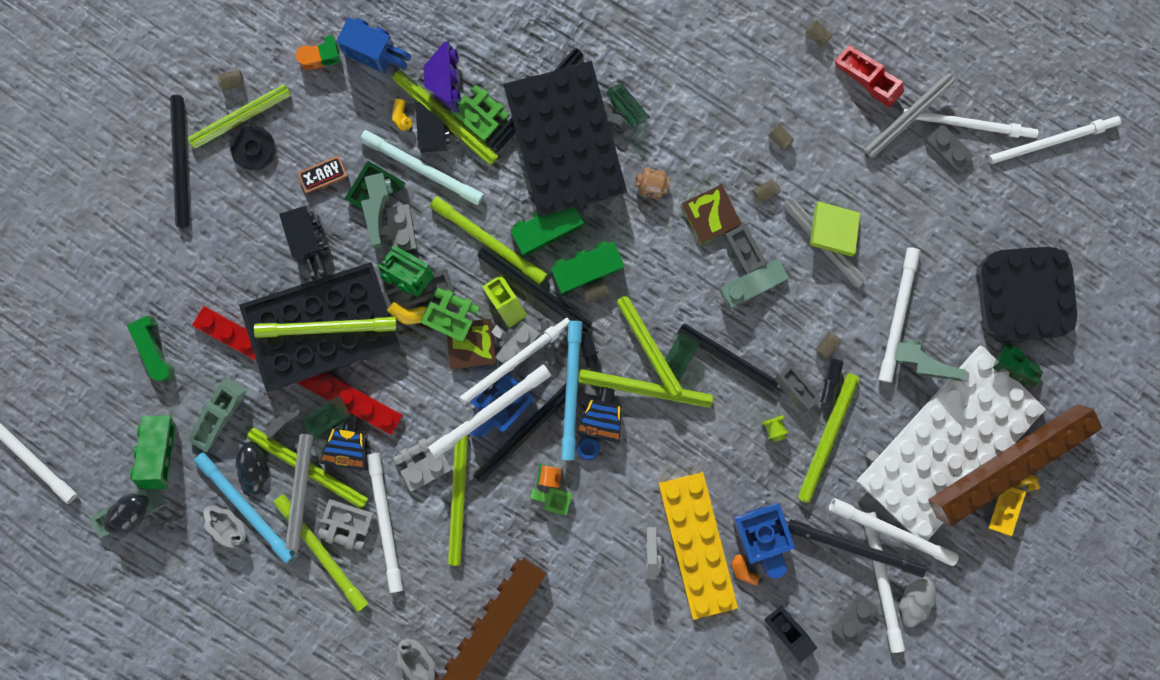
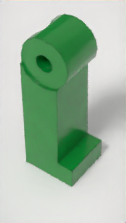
M147 315L128 324L127 328L150 377L156 381L166 382L174 376V368L171 364L167 363L152 328L158 326L155 318Z

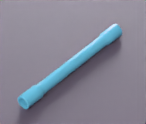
M569 321L568 361L561 460H575V425L582 321Z
M204 452L193 460L198 468L214 482L271 545L273 551L285 564L296 556L293 550L286 549V542L270 528Z

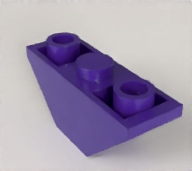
M446 41L443 42L424 65V86L433 98L456 113L459 112V103L461 102V94L457 84L460 82V75L456 65L459 62V55L457 50L453 49L450 43Z

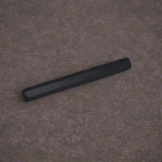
M685 323L679 328L678 334L764 388L771 392L777 388L778 383L773 377Z

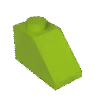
M502 275L482 286L508 328L528 316Z

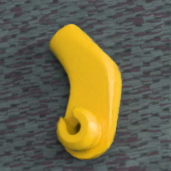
M393 302L387 311L402 324L410 325L421 323L428 307L421 306L414 309H405Z

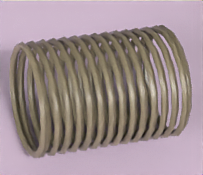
M815 20L805 33L819 46L823 47L832 37V34Z
M240 70L217 75L218 84L222 91L244 86V78Z
M778 124L768 133V136L784 151L795 139H792V136L787 133L788 131L781 124Z
M773 178L753 189L754 196L761 204L781 192L779 185Z
M604 280L582 288L587 303L609 296Z
M828 332L815 351L817 354L820 353V356L824 359L829 360L841 342L837 339L836 335Z

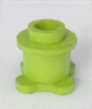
M784 415L761 422L767 429L769 435L767 440L772 438L774 443L786 439L785 434L789 433V430L786 431L783 422Z

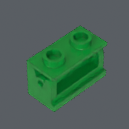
M393 245L392 250L383 259L381 265L377 264L381 272L380 277L388 284L392 282L396 284L405 294L411 293L418 297L434 278L430 266Z

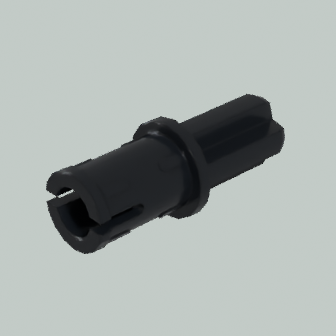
M592 331L582 333L580 344L583 355L581 357L585 359L587 370L602 373L597 356L599 351H596Z
M830 359L826 379H823L825 383L820 402L835 405L838 385H841L839 380L843 367L842 360Z

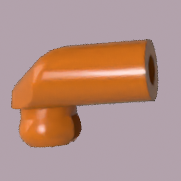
M741 554L736 555L731 565L736 578L756 586L760 575L748 571L745 556Z

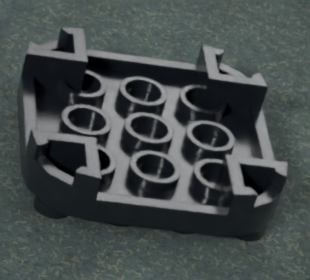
M1055 247L1006 249L988 254L981 261L976 269V276H979L983 321L980 322L982 329H985L996 341L1052 339L1064 336L1075 329L1077 304L1073 267L1065 250Z

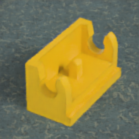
M1012 487L998 496L988 527L990 530L1000 532L1006 536L1013 535L1026 491Z

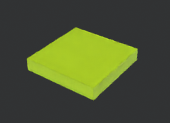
M818 201L814 209L810 245L852 257L856 253L860 213Z

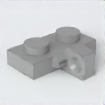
M410 205L386 208L388 220L383 221L384 226H381L382 238L386 237L387 242L392 241L393 245L406 252L417 250Z
M522 320L515 330L510 327L507 331L502 326L496 325L491 333L501 340L499 345L502 349L495 358L503 364L536 341L541 336V333ZM520 364L513 368L512 371H516Z
M647 527L645 575L646 579H656V575H659L661 570V555H657V551L661 549V537H656V527Z

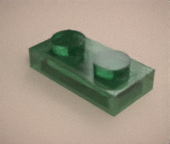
M622 83L610 87L606 92L611 103L618 107L626 121L634 127L645 123L650 118Z
M683 332L679 333L665 358L678 382H680L701 344Z
M340 396L333 398L304 418L302 422L309 435L313 436V440H317L328 433L331 428H335L350 418L351 415Z

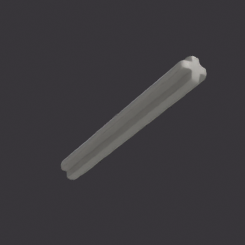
M946 74L870 143L865 148V153L870 158L875 157L956 83L954 77Z
M793 197L789 198L783 204V207L811 237L813 219ZM822 249L855 287L861 286L866 281V278L844 254Z
M301 434L299 436L286 539V549L298 550L300 546L313 436L308 434Z

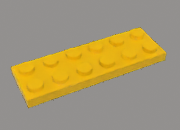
M700 472L658 483L692 619L738 609L704 473Z

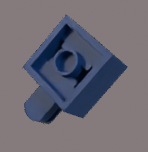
M350 17L347 18L336 40L344 56L384 74L389 64L406 69L408 64L405 61H410L411 55L395 47L386 30L380 27L374 29L360 18L355 20Z
M508 373L491 385L492 388L489 391L488 387L470 401L478 409L475 414L519 383ZM526 392L470 432V434L475 437H483L494 426L505 433L536 399L529 392Z
M775 502L732 517L747 562L752 564L761 561L765 574L771 578L782 577L787 571L782 553L795 549L780 503Z

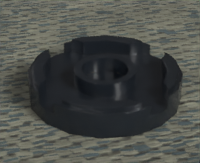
M250 125V127L239 129L233 135L230 142V151L233 160L243 169L250 171L261 170L267 167L274 159L276 142L272 135L263 127Z

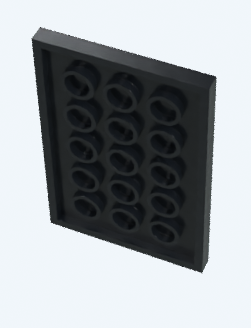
M592 61L503 84L538 217L628 193Z
M372 262L239 304L267 393L401 348L395 331H360L255 338V324L368 320L390 317Z

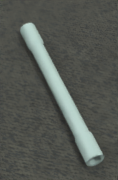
M367 130L362 133L359 140L361 143L386 154L443 185L477 206L481 203L484 194L451 178Z

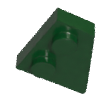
M367 161L344 199L363 210L361 201L370 199L365 181L367 176L383 173L386 179H390L393 192L389 193L390 196L404 188L406 183L372 162Z
M1009 342L1001 348L992 367L998 372L1002 368L1011 372L1009 374L1010 378L1021 381L1031 388L1039 383L1043 374L1038 364L1031 362L1018 347L1013 346Z

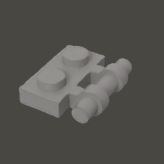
M434 435L428 439L423 438L419 440L417 445L409 449L404 448L400 451V454L393 457L397 465L403 462L407 463L408 468L400 472L411 492L453 470L444 453L435 458L428 448L437 441ZM424 451L427 457L415 463L413 457Z
M329 499L322 522L330 524L329 530L320 528L317 537L326 539L325 542L333 544L335 542L344 545L349 550L354 548L362 551L365 542L356 540L357 535L367 536L374 513ZM338 527L349 530V536L338 534Z

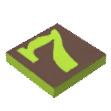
M722 184L681 203V207L700 245L742 225Z
M491 319L474 320L464 342L447 335L451 370L496 365L493 333H491L493 331Z

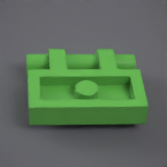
M475 85L471 89V93L476 97L471 100L465 95L459 103V112L454 113L452 110L450 112L485 143L499 127V124L494 119L499 116L505 121L510 114L504 110L505 107L500 102L496 103L489 97L490 94L485 89L482 90ZM484 103L491 110L486 113L479 107L480 104Z
M437 288L434 296L442 299L440 305L430 302L421 323L464 342L473 321L466 319L465 316L467 312L477 315L480 307L472 304L473 301L467 298L464 300L453 295L454 292L448 289L445 291ZM449 303L461 308L458 314L446 309Z

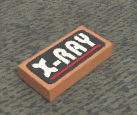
M339 155L297 172L307 195L348 178Z

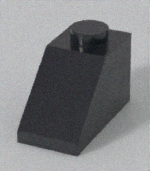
M420 102L415 103L418 149L421 153L447 151V144H451L450 130H446L444 123Z
M782 605L764 619L799 663L817 649L809 635Z

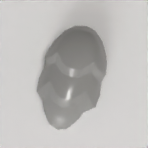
M208 506L204 509V528L213 536L216 543L226 548H237L244 543V526L229 509H221L215 506Z
M920 578L912 582L905 589L899 608L902 612L903 624L907 627H915L920 622L927 620L931 608L935 605L936 589L929 578Z
M403 639L397 647V660L410 680H435V661L428 654L427 648L415 639Z

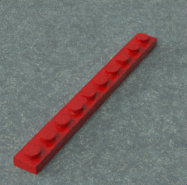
M203 306L192 326L256 361L246 328ZM328 373L297 383L390 435H393L403 417L401 413Z

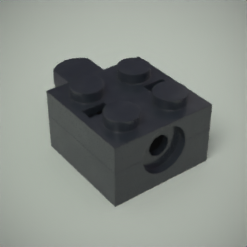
M306 205L280 213L279 216L292 258L302 265L307 264L312 280L318 279L314 261L320 276H327L322 258L328 257L327 250L330 247L327 238L323 237L320 231L323 228L320 216L316 215L315 211H311Z

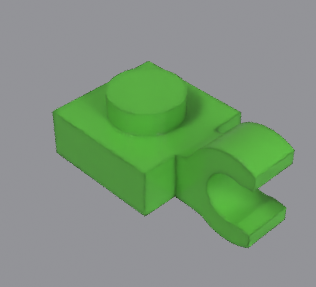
M550 487L548 493L532 489L530 498L545 502L544 510L564 516L567 515L572 493Z

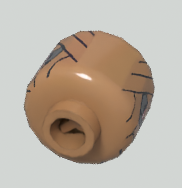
M647 167L643 169L641 174L637 173L635 187H638L641 196L659 199L662 195L667 194L669 177H666V173L663 170Z

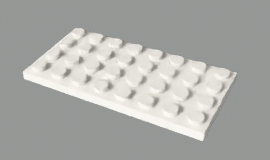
M979 346L959 367V369L969 372L968 382L948 380L857 480L909 533L926 541L944 523L936 518L928 499L1014 445L1046 410L1018 381L1009 377L1010 373L1002 368L998 372L992 368L996 359L983 346Z

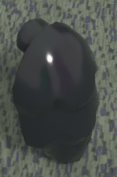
M248 442L240 448L236 458V468L238 470L239 482L244 485L249 493L255 495L261 492L265 481L269 478V470L265 453L253 442Z
M128 494L118 499L117 503L112 505L107 511V517L104 522L105 531L109 533L130 532L143 521L146 507L149 504L148 497L145 495Z

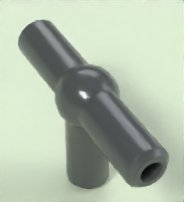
M549 320L540 322L542 335L550 327ZM555 341L552 343L548 342L540 348H545L549 366L557 365L554 349Z

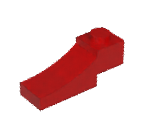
M850 45L834 61L836 67L855 79L874 99L889 108L904 92L901 80L887 73L883 65Z

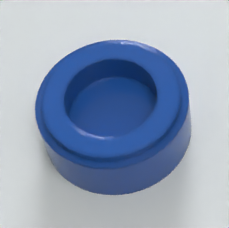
M585 437L579 441L577 452L582 459L592 460L599 454L600 446L594 438Z

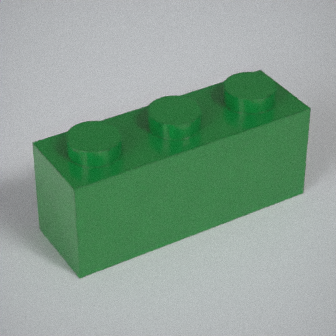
M576 208L538 217L536 212L533 215V219L527 222L521 220L515 223L510 232L524 258L584 227V222Z
M603 241L595 245L596 249L588 252L585 249L574 254L575 258L567 261L566 258H563L553 263L554 267L551 268V272L561 296L624 270V263L614 241L611 243Z
M170 415L142 416L141 425H138L137 436L139 439L138 445L134 447L135 463L134 467L130 470V478L139 490L168 488L177 427Z

